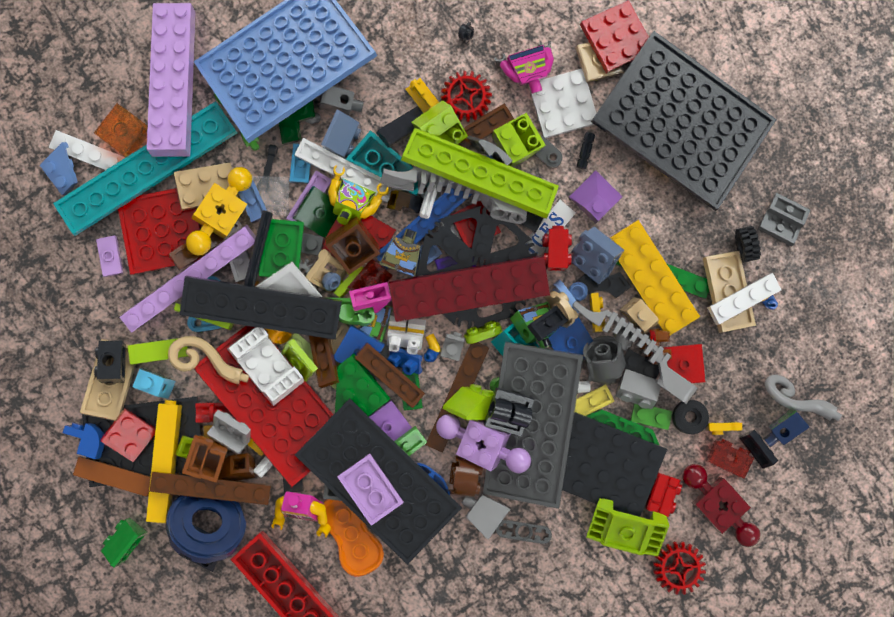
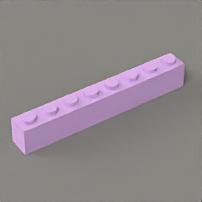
M245 225L122 314L120 319L132 333L182 297L185 276L207 279L254 245L256 236L248 225Z

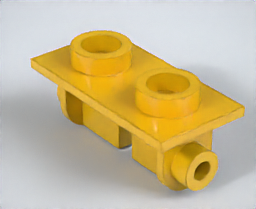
M421 78L411 81L410 86L405 89L423 113L439 103Z

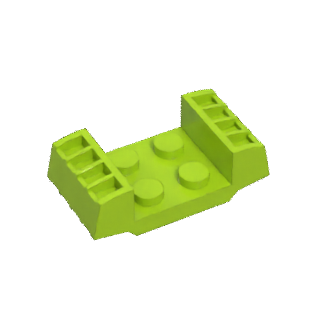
M600 498L586 538L598 541L603 546L629 553L658 556L670 525L667 516L653 511L649 520L613 510L612 500Z

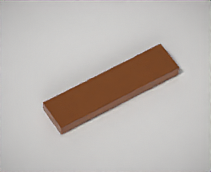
M78 456L73 472L74 476L146 497L149 496L151 476Z

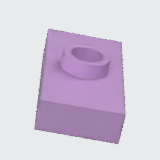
M117 236L96 239L103 277L123 274Z

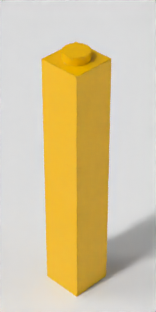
M165 400V403L158 404L151 477L152 471L175 474L176 450L178 448L182 405H176L177 401ZM149 492L146 522L166 523L167 514L172 505L173 494Z

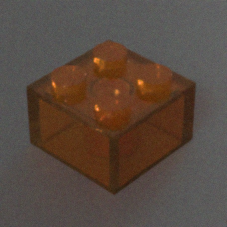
M116 103L94 134L123 156L128 157L137 151L147 138L148 126Z

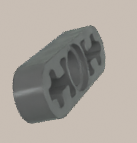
M503 519L496 528L497 534L502 538L546 544L552 538L551 530L544 525ZM506 523L507 527L513 528V524H516L515 536H512V531H506L503 534L499 527ZM521 526L529 528V534L526 537H521L518 534V529ZM532 527H535V532L539 533L542 529H545L548 537H544V540H541L539 535H534V539H531L533 534Z

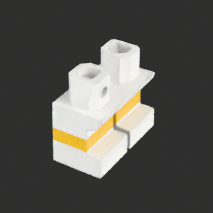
M390 315L387 336L389 351L397 352L400 347L407 348L409 354L416 355L418 350L422 348L426 320L410 319L406 333L407 320L396 322L395 316Z

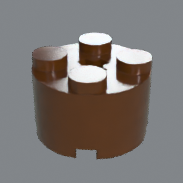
M454 456L453 459L456 460V463L452 462L449 484H453V489H449L450 495L467 497L479 495L480 483H478V477L482 475L483 467L460 456Z

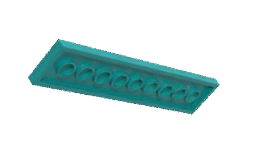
M217 101L192 116L190 156L152 157L147 151V145H145L53 204L71 233L76 236L168 178L174 172L179 171L237 134V131Z

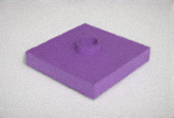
M391 399L369 415L394 441L412 428Z

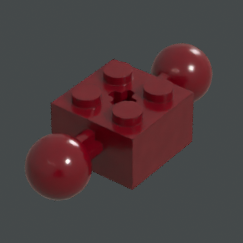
M699 464L688 465L682 474L684 483L688 487L699 489L702 492L691 503L717 532L723 534L728 528L733 526L736 530V540L740 545L744 547L755 546L761 537L759 528L754 523L744 522L740 518L751 507L725 478L719 477L710 485L707 481V471L703 466ZM720 501L724 503V507L722 509L719 508L720 505L718 503Z

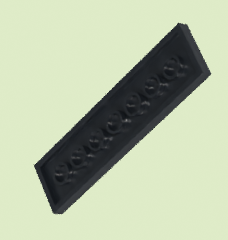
M185 276L180 315L336 340L342 300Z

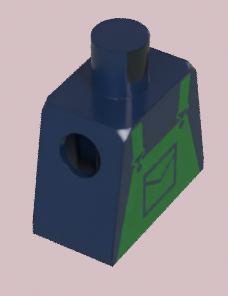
M790 409L769 426L772 432L763 439L770 448L779 441L785 445L810 427L796 410ZM786 428L785 432L780 434V430Z

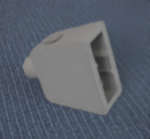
M481 494L477 500L473 497L465 496L461 502L470 509L466 514L467 519L488 540L510 511L508 506L484 494Z

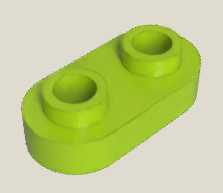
M489 321L485 323V326L467 329L464 338L467 344H473L497 336L503 330L499 322Z

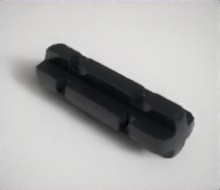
M586 132L584 135L577 168H587V160H589L593 146L592 143L595 139L594 133Z

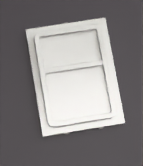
M290 262L256 286L322 297L293 262Z

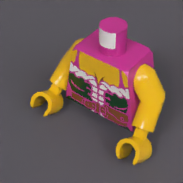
M285 492V496L276 500L275 517L271 525L273 529L275 524L281 527L280 530H282L285 522L283 516L318 522L320 526L316 532L317 536L320 537L322 532L325 534V538L328 536L331 527L327 524L326 507L323 502L311 495Z

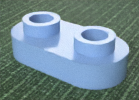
M559 279L553 284L555 288L552 290L558 293L564 292L569 298L568 302L571 307L579 313L572 306L576 301Z

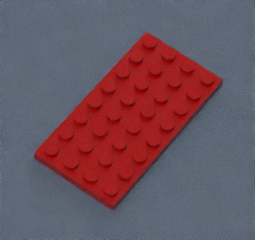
M244 326L216 348V351L226 364L242 369L227 348L255 327ZM207 356L199 361L198 365L194 368L195 372L234 419L240 423H245L251 429L250 438L291 488L311 471L295 454L333 414L307 382L304 381L273 406L250 378L247 383L240 381L239 384H235L222 378Z

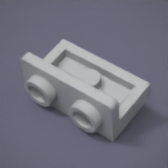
M217 410L213 417V426L207 432L208 437L236 454H240L250 442L251 429L245 423H240L233 419L230 414Z

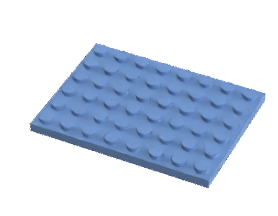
M284 0L195 60L194 63L247 142L250 143L377 57V54L336 0Z

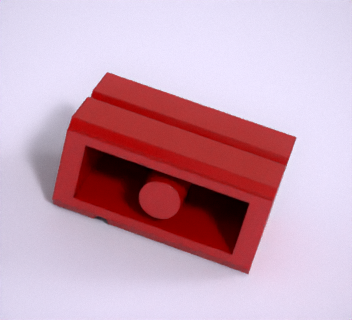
M658 472L644 509L663 514L669 517L670 513L673 514L676 508L675 496H679L682 489L681 480Z

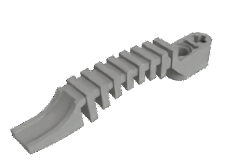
M414 167L406 172L383 170L381 183L384 185L413 191L414 183L418 181V194H423L426 183L427 192L431 193L434 184H436V192H441L442 186H445V193L450 194L451 188H454V195L459 196L461 190L463 191V199H468L470 193L472 194L471 203L476 204L477 201H481L489 210L490 216L493 219L521 224L526 221L527 211L424 169Z
M576 301L573 303L572 306L579 313L597 326L601 325L605 316L609 317L602 331L608 332L615 321L617 323L612 333L618 334L621 327H624L621 336L627 337L629 332H631L630 341L635 342L639 338L636 346L642 348L646 344L647 346L642 352L648 355L652 351L653 354L648 361L653 364L656 361L659 366L660 377L656 383L685 404L688 403L698 388L667 366V361L671 355L668 353L663 355L664 348L656 346L657 342L649 340L648 335L640 333L642 330L634 328V324L630 322H625V318L617 317L618 314L615 312L611 313L608 310L592 312Z

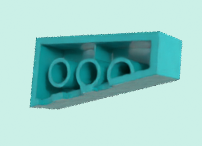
M371 130L346 158V160L379 177H382L384 169L406 172L414 168L411 164L401 161L402 157L391 147L388 148ZM418 181L414 183V190L409 191L416 196L420 195L418 194Z

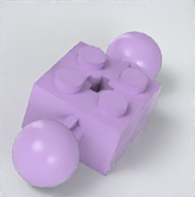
M451 414L443 415L437 421L436 429L442 438L453 439L457 437L462 439L456 455L492 471L498 466L500 459L506 461L507 467L514 473H523L530 467L531 457L525 449L514 448L509 450L505 448L511 433L485 427V420H470L467 428L461 427L459 419Z

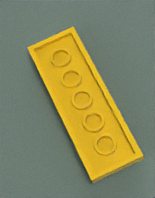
M636 220L610 237L612 241L624 249L618 261L646 305L658 317V323L662 330L669 331L670 335L700 318V315L639 220Z

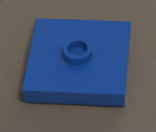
M579 317L569 327H560L548 337L553 350L583 355L584 346L587 343L589 345L593 342Z
M351 325L335 352L334 359L342 363L353 353L356 355L366 342L381 353L385 344Z

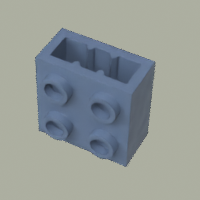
M593 227L589 231L585 230L580 235L579 240L581 241L571 251L573 253L571 263L600 284L609 277L624 249L596 227Z

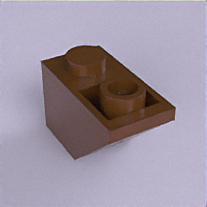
M249 453L228 456L225 458L218 479L238 481L256 478L254 473L255 459Z

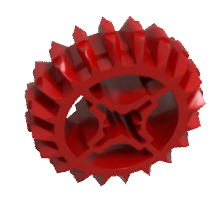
M463 71V76H460V73L457 72L456 79L450 76L449 80L451 83L445 82L446 88L441 90L445 94L441 96V100L451 105L456 116H459L460 122H462L463 117H466V122H470V117L474 121L477 120L476 114L480 117L484 116L482 110L487 112L489 108L486 105H491V100L487 99L492 97V93L487 92L491 88L490 85L484 86L487 80L479 81L481 75L478 74L475 78L473 71H471L470 76H467L466 71ZM465 83L473 84V85H475L478 89H476V88L470 89V88H468V87L466 86ZM459 85L460 93L451 99L450 96L453 89ZM463 91L468 93V95L470 94L469 102L465 98L463 99ZM482 94L480 104L474 108L472 101ZM454 104H463L468 110H461Z
M674 541L672 544L673 548L666 544L667 551L661 548L662 556H655L659 562H653V566L659 567V569L653 570V573L660 574L655 579L657 582L662 581L660 586L662 588L667 586L669 593L674 588V594L678 595L681 589L682 594L685 595L686 588L693 592L692 585H695L697 588L700 586L697 583L698 579L704 581L700 573H706V570L701 569L706 563L700 561L703 559V555H697L699 550L697 548L692 550L690 543L685 547V542L681 541L678 547L677 542ZM680 552L689 554L693 562H683ZM674 554L673 562L665 567L667 559ZM678 564L684 566L680 573L675 569L678 567ZM694 569L692 576L685 581L687 572ZM665 573L676 574L679 583L669 581Z

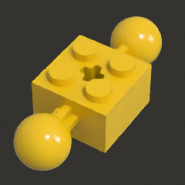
M236 167L229 172L227 179L229 186L226 190L214 183L191 219L201 224L202 228L200 231L190 233L186 239L187 249L192 254L204 255L210 250V236L212 233L225 239L242 214L247 203L237 198L236 195L238 192L247 190L252 184V175L246 168ZM216 208H221L223 213L218 215Z

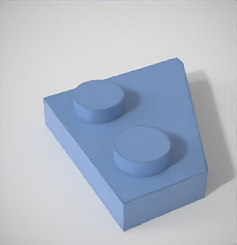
M62 142L40 164V167L61 195H66L78 183L73 170V161L69 159L66 148H69L67 142Z

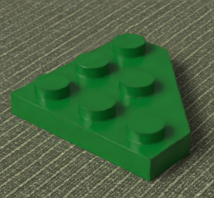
M353 353L338 365L337 368L339 383L336 384L335 413L349 399H352L369 416L391 398L370 372L354 358L355 354Z
M602 409L587 415V417L660 445L652 429Z

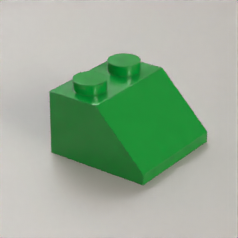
M131 518L122 519L116 525L115 529L117 531L114 535H109L103 542L104 547L101 552L113 568L123 564L148 533Z

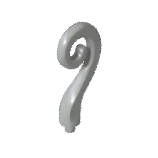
M771 375L765 381V388L768 394L786 408L796 411L814 412L828 420L833 418L839 421L842 417V414L837 412V407L827 401L819 399H790L795 395V388L783 376ZM776 384H780L784 388L779 391L776 388Z

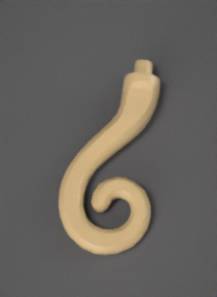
M195 336L181 337L175 340L169 347V362L179 371H191L198 365L199 354L193 349L186 350V354L191 358L190 362L182 363L178 358L180 349L186 346H193L201 349L206 354L222 378L235 384H239L240 381L248 382L249 375L243 374L242 369L226 364L216 349L202 338Z

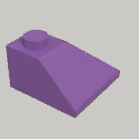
M596 170L569 196L595 224L623 197Z

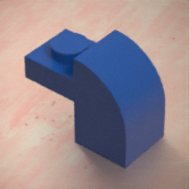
M72 423V425L64 426L62 433L81 438L76 454L92 459L101 458L105 445L101 442V438L104 434L97 425L86 423L84 427V425Z

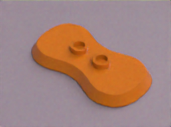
M326 499L323 503L326 507L327 524L331 527L329 533L337 543L342 568L346 573L354 577L364 576L376 570L384 557L380 541L368 530L366 524L342 501Z

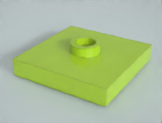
M294 339L290 340L281 351V354L287 358L293 367L295 366L306 382L318 369Z

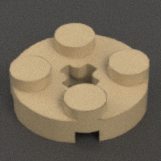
M551 291L549 296L544 297V299H547L546 302L549 303L550 309L557 305L568 319V322L562 327H569L578 318V313L571 307L568 302L569 298L564 292Z

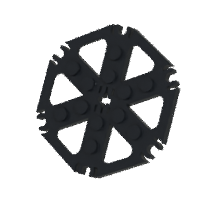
M481 206L438 219L444 226L435 222L434 224L438 226L437 232H432L430 229L427 230L433 237L430 238L425 233L416 277L470 268L472 265H476L478 258H480L479 266L534 257L537 256V253H529V248L535 245L534 243L525 244L528 241H532V239L515 223L493 219L486 213L487 208L485 206L482 209V214H480ZM472 217L476 219L477 224L470 249L451 231V225ZM504 224L518 237V243L491 253L496 227ZM433 245L440 246L457 264L432 272L427 269V261L430 248ZM523 300L502 303L503 310L501 312L483 318L478 316V308L450 312L443 315L454 325L456 318H459L457 320L458 327H460L463 320H466L468 322V329L472 326L471 321H474L473 327L479 328L485 326V323L489 321L497 322L512 317L514 314L511 313L510 309L516 313L518 311L516 304L522 303L525 306L526 303Z

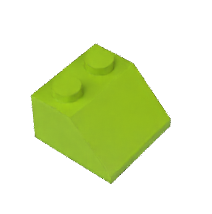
M470 384V387H461L443 405V409L465 420H485L494 392L481 389L482 386Z

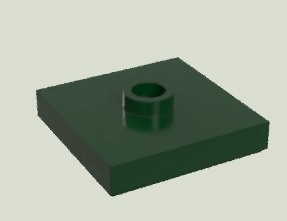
M312 186L293 219L298 222H304L305 227L326 238L338 215L333 213L334 206L330 204L329 196L315 186Z

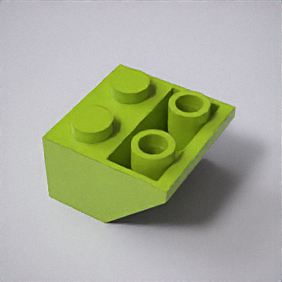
M440 101L411 122L414 128L456 145L468 137L453 108L444 101Z
M527 113L495 129L491 136L495 144L513 160L508 165L511 167L524 162L546 146Z

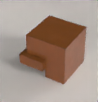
M194 435L182 473L216 483L228 448L213 439Z

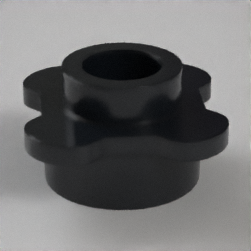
M471 22L462 24L458 32V37L467 44L474 35V27L471 26Z

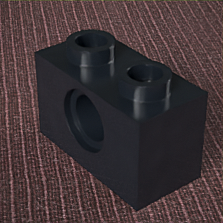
M99 341L98 347L95 349V357L98 359L97 366L94 368L95 378L100 383H125L126 344L123 341ZM114 358L113 364L106 366V361Z

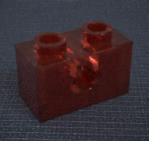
M372 259L347 288L352 291L385 283L393 275L380 263Z
M724 439L721 442L715 440L706 462L745 479L754 460V457L749 455L750 451L741 447L737 450L732 447L733 443ZM728 454L734 457L733 461H729V458H727Z

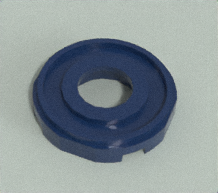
M180 495L169 508L165 528L170 545L179 555L182 553L192 558L193 562L206 564L226 559L236 551L245 534L246 520L241 505L236 501ZM200 510L215 512L221 517L222 525L212 534L201 533L192 524L193 515Z

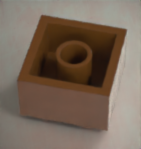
M357 216L350 220L348 224L343 225L326 237L327 248L348 275L381 254L379 244Z

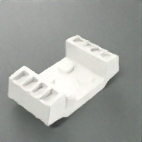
M253 328L227 348L240 367L249 375V378L273 406L304 382L295 366L292 367L268 338V333L263 328Z

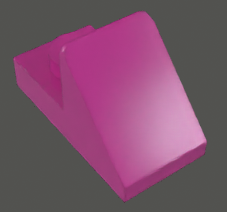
M387 282L349 291L354 311L373 307L376 314L392 300Z

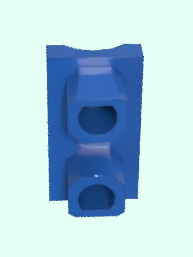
M401 348L397 352L390 351V356L387 360L395 367L402 368L404 374L411 375L422 372L421 355L409 354L407 350Z

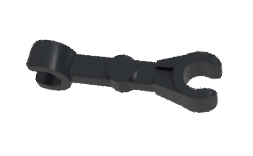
M269 145L264 174L257 183L259 191L263 183L267 185L265 192L270 190V174L273 170L274 158L278 153L276 145Z

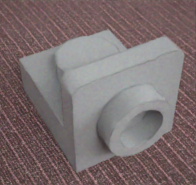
M451 331V334L446 333L440 356L459 361L465 338H461L462 334Z

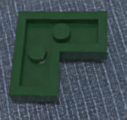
M313 100L279 122L282 144L288 145L302 141L299 122L316 118Z

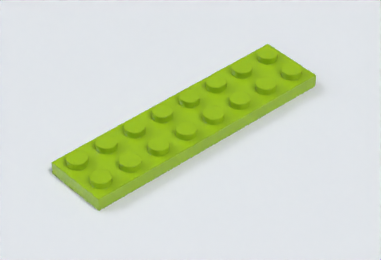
M414 128L401 158V161L547 219L559 187L556 184L417 128Z

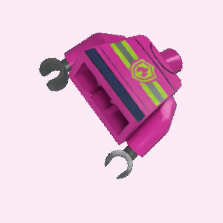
M541 41L538 47L508 55L507 60L504 53H502L503 59L501 60L495 57L496 65L502 69L504 74L514 83H519L520 86L529 84L532 94L542 91L540 80L545 79L547 74L551 72L554 61L551 41H548L547 46L542 45Z

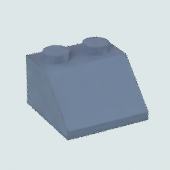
M336 110L321 143L322 147L346 159L354 150L352 145L355 139L358 140L362 133L360 123L342 111Z

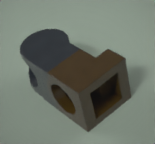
M391 189L387 208L401 211L402 207H404L409 212L419 213L424 198Z

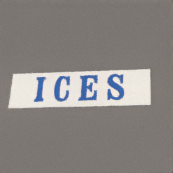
M559 200L550 211L547 219H543L536 233L532 232L529 236L532 241L525 243L526 245L528 243H534L535 245L529 248V253H537V256L541 255L546 247H542L544 233L546 234L552 226L565 227L576 212Z

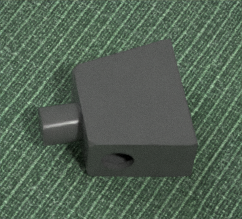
M332 86L322 93L319 109L334 113L336 110H340L349 115L351 110L362 112L364 101L353 99L354 92ZM340 100L346 101L347 104L341 103Z

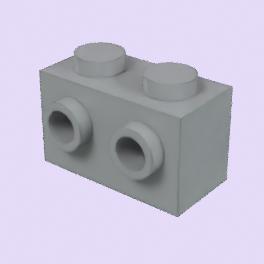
M625 369L620 377L615 397L625 402L638 404L645 409H652L658 400L661 386L656 383V379Z

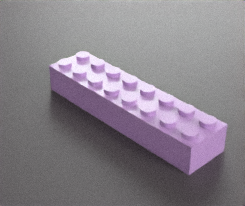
M153 3L147 151L152 157L190 156L196 15L191 3Z

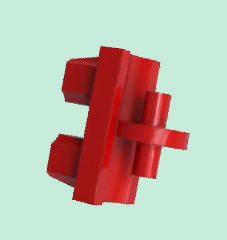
M195 403L196 423L213 422V417L217 410L230 414L222 403Z

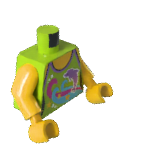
M335 165L333 169L335 176L334 179H331L328 196L330 204L334 206L333 213L338 215L337 221L340 224L346 225L349 220L356 216L359 219H365L375 214L382 202V196L388 194L389 188L387 187L385 192H380L383 184H378V193L375 196L376 192L344 178L340 181L345 168L343 167L342 173L338 174L335 171L337 167Z

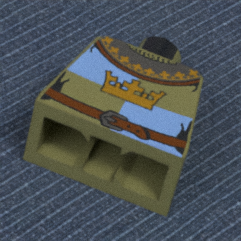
M406 229L403 239L394 237L380 261V265L415 277L420 252V245L413 243L417 232Z

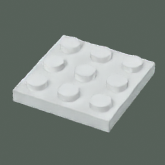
M582 69L540 80L542 91L534 94L531 93L543 137L549 138L594 125L591 120L595 116L596 110Z

